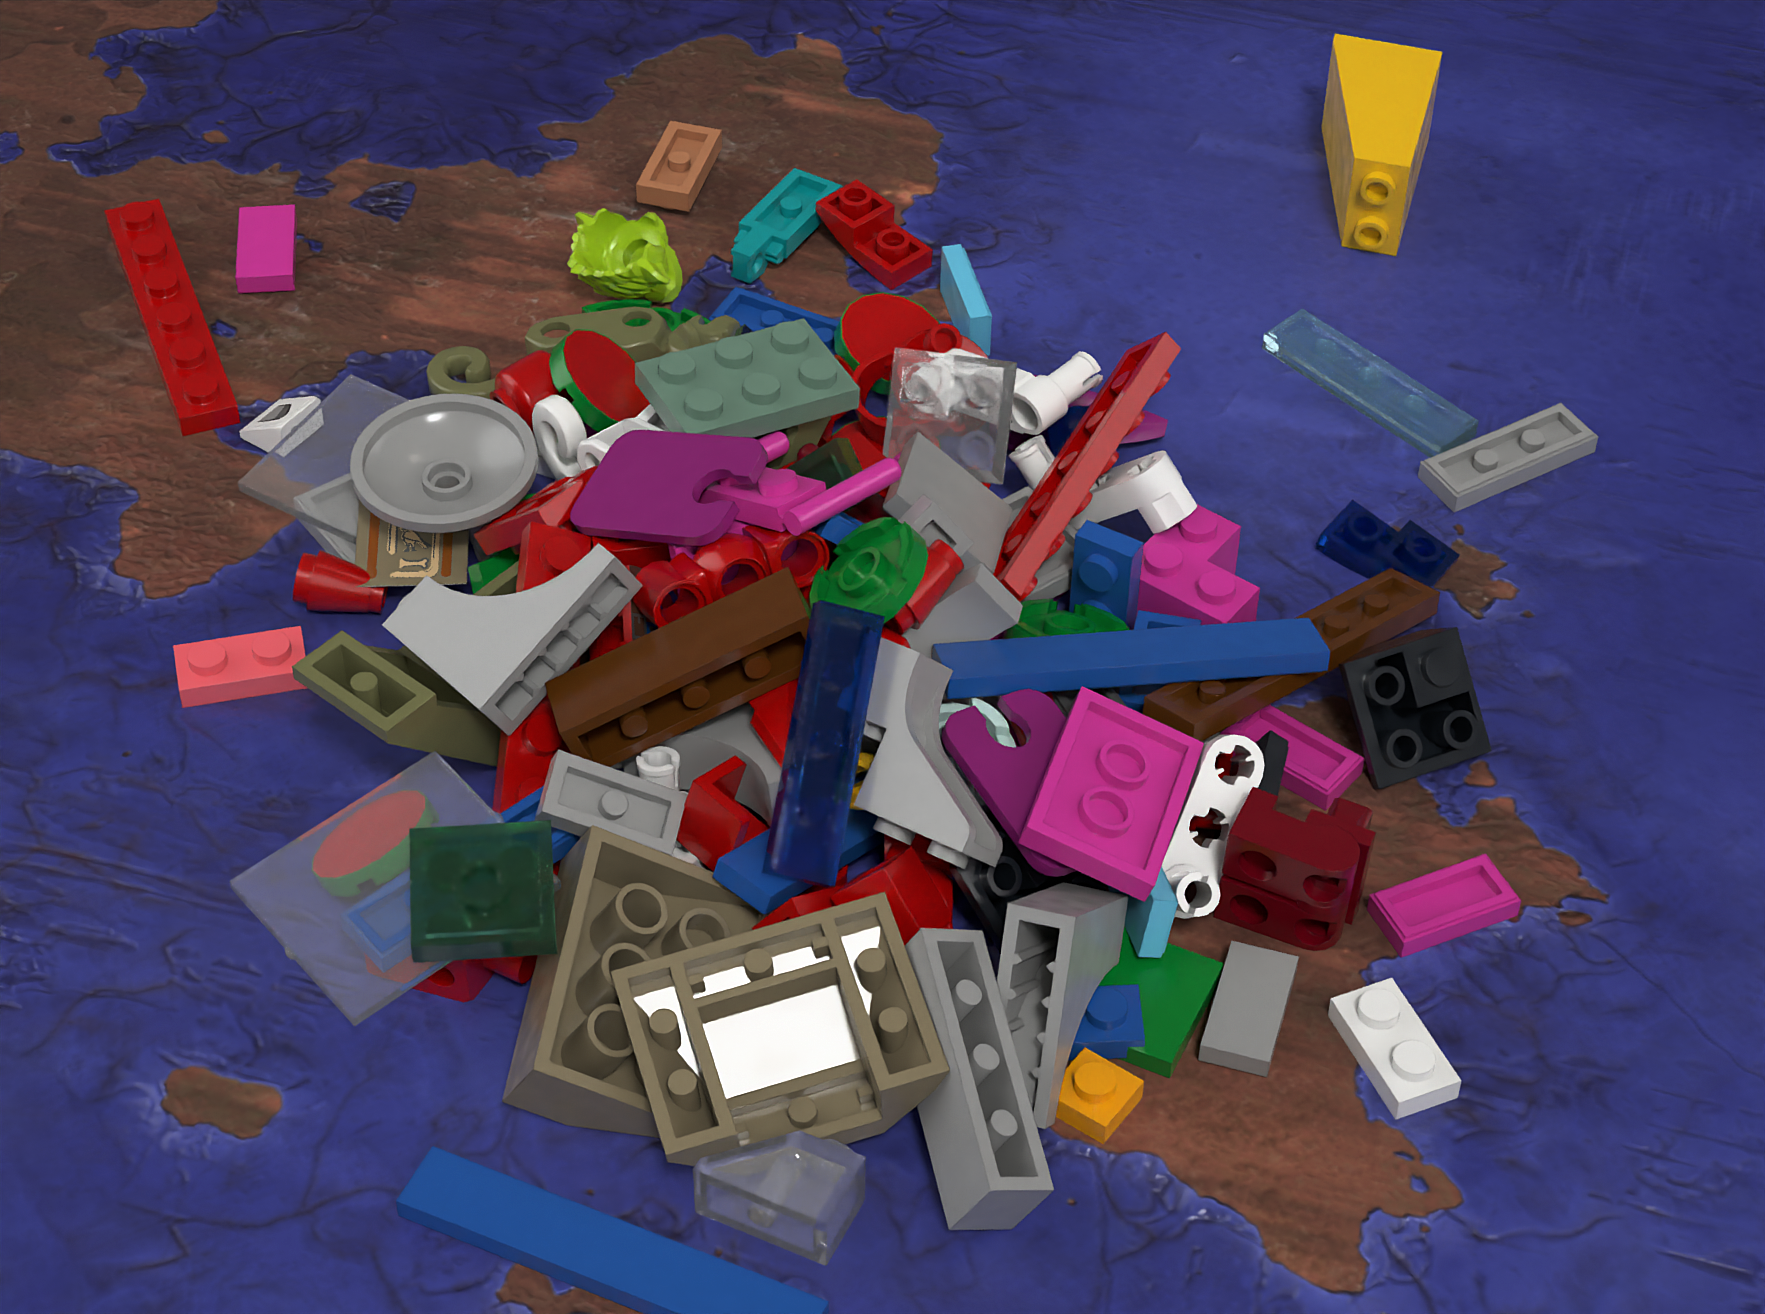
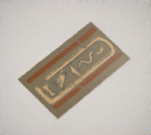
M359 499L355 565L364 569L370 575V579L368 582L356 587L417 586L426 575L441 585L467 584L469 530L454 533H422L407 530L378 518Z

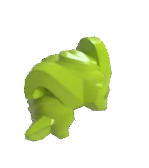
M605 208L598 210L594 216L579 211L574 214L579 226L577 227L578 232L572 236L574 242L571 244V249L573 252L567 265L571 268V273L578 274V279L593 287L594 292L602 296L615 297L621 300L645 297L655 303L672 302L678 297L683 282L682 270L675 251L668 245V235L664 222L655 212H647L639 220L629 221L621 214L609 212Z

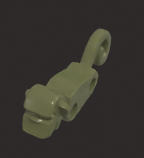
M633 306L559 316L541 321L528 329L525 336L527 355L538 350H545L551 353L552 348L568 334L558 338H549L544 336L545 333L552 330H565L571 333L575 329H588L609 337L626 350L637 363L663 356L669 352H678L716 342L726 337L741 335V327L736 319L727 315L717 317L708 324H705L701 315H697L686 323L680 324L674 331H671L666 320L653 309ZM639 318L650 321L646 325L638 327L625 324L632 319ZM458 346L445 349L434 356L427 366L426 373L431 395L468 394L490 399V392L495 390V378L491 379L490 359L477 348ZM465 374L466 383H460L451 378L456 375Z

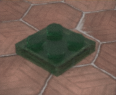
M551 820L409 828L410 924L413 963L557 954Z

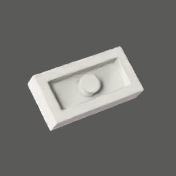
M1393 978L1330 999L1328 1017L1395 1120L1458 1098L1461 1079Z

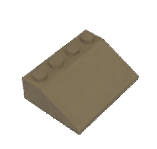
M592 825L560 863L502 1102L567 1126L660 1138L610 971L751 931L754 925L774 910L766 915L762 914L712 877L714 872Z

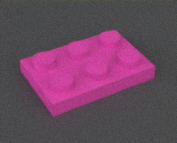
M1082 686L1072 703L1018 843L1145 902L1156 884L1204 743Z

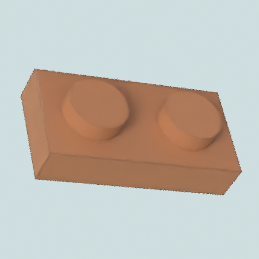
M670 121L636 183L637 202L660 206L664 209L689 212L722 149V130Z

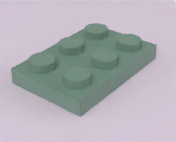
M804 318L791 322H782L772 327L738 336L726 337L719 341L690 349L669 352L660 357L635 363V384L670 432L753 438L859 408V386Z

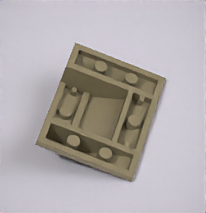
M885 892L610 971L667 1162L746 1175L885 1133L934 1092L950 1072Z

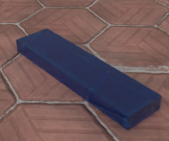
M823 600L813 603L762 873L826 888L834 887L836 884L885 616Z

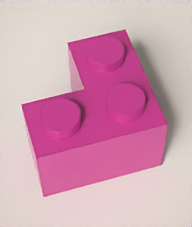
M1197 504V508L1188 517L1165 531L1155 533L1143 546L1137 613L1138 610L1198 619L1201 620V625L1256 621L1260 588L1235 575L1241 526Z

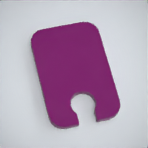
M654 430L630 431L619 437L605 454L570 512L571 521L579 532L585 535L692 546L707 545L724 535L738 514L739 508L734 501L725 500L701 504L698 501L701 493L708 485L721 478L730 477L736 479L739 484L755 485L766 467L768 454L757 439L749 437Z
M1032 689L1018 690L1001 696L997 705L1007 719L1016 723L1026 736V744L1014 748L1004 746L990 736L986 728V719L975 705L950 715L942 729V741L946 749L1027 862L1035 870L1047 876L1058 877L1077 871L1018 843L1066 721V717L1055 702L1044 693Z

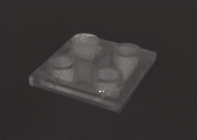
M895 347L889 379L882 454L887 458L894 459L898 453L902 452L904 445L917 432H920L981 483L1003 485L1017 362Z

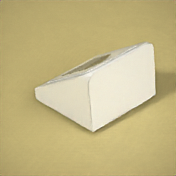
M314 396L279 399L239 431L240 438L286 461L325 429L321 400Z

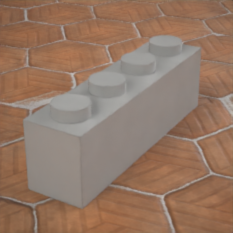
M920 928L905 945L950 1072L936 1090L917 1105L948 1228L949 1230H1010L1054 1191L984 934L982 930Z

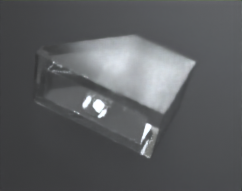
M800 1130L702 1157L693 1168L695 1212L827 1266L865 1201L866 1157L853 1152L847 1145L832 1139L822 1140Z

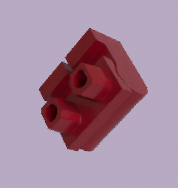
M1252 787L1228 835L1222 867L1223 875L1220 878L1219 884L1220 900L1215 908L1213 918L1311 951L1326 950L1340 940L1344 922L1352 925L1359 910L1376 837V832L1369 830L1373 811L1368 807L1339 797L1334 798L1327 814L1311 809L1304 822L1276 811L1279 796Z

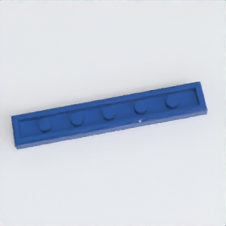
M1310 618L939 643L933 644L932 659L953 670L945 689L947 699L951 700L1003 696L1023 689H1032L1045 693L1080 690L1082 686L1088 689L1323 672L1328 671L1331 651Z
M434 1146L431 1147L396 1200L398 1216L643 1314H829V1301Z

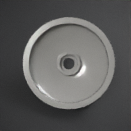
M468 394L430 395L404 402L389 409L363 430L353 447L350 459L353 487L362 504L385 522L422 533L465 531L500 517L518 504L527 494L538 470L537 444L528 424L516 412L505 405L491 399Z

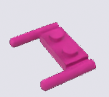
M780 431L772 432L758 439L768 454L767 463L786 454L789 450V440ZM885 458L826 490V485L823 481L796 475V472L790 469L776 470L765 467L755 485L739 484L736 479L730 477L721 478L708 485L701 493L698 501L701 504H708L717 500L734 501L739 508V512L735 517L736 520L780 532L787 529L792 535L798 536L897 482L901 477L902 470L896 460Z

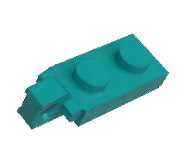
M794 168L739 222V233L735 237V244L731 249V255H733L731 277L750 284L765 272L769 261L775 264L781 263L823 222L816 212V202L843 186Z

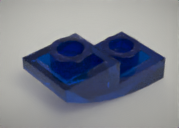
M1353 499L1323 530L1314 546L1315 549L1333 561L1367 579L1392 568L1431 588L1436 586L1460 556V554L1413 521L1409 520L1398 532Z

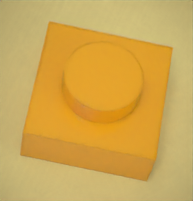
M1084 1047L1065 1070L1056 1117L1104 1144L1142 1099L1144 1080Z

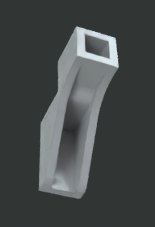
M867 632L834 706L858 718L853 731L880 742L854 802V806L878 816L873 829L911 845L916 833L932 839L927 853L965 869L971 856L996 867L1003 849L1002 838L947 757L940 740V707L953 670L920 652Z

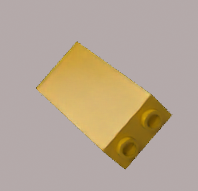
M1341 34L1334 35L1321 128L1342 247L1397 256L1429 139L1442 59L1441 51Z

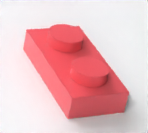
M301 626L173 645L182 708L307 688L294 679L292 666L306 657Z

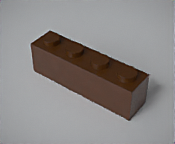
M786 567L545 682L559 734L571 753L611 767L832 662L812 611L789 567Z

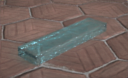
M1303 308L1264 333L1263 350L1430 458L1462 445L1476 436L1479 420Z

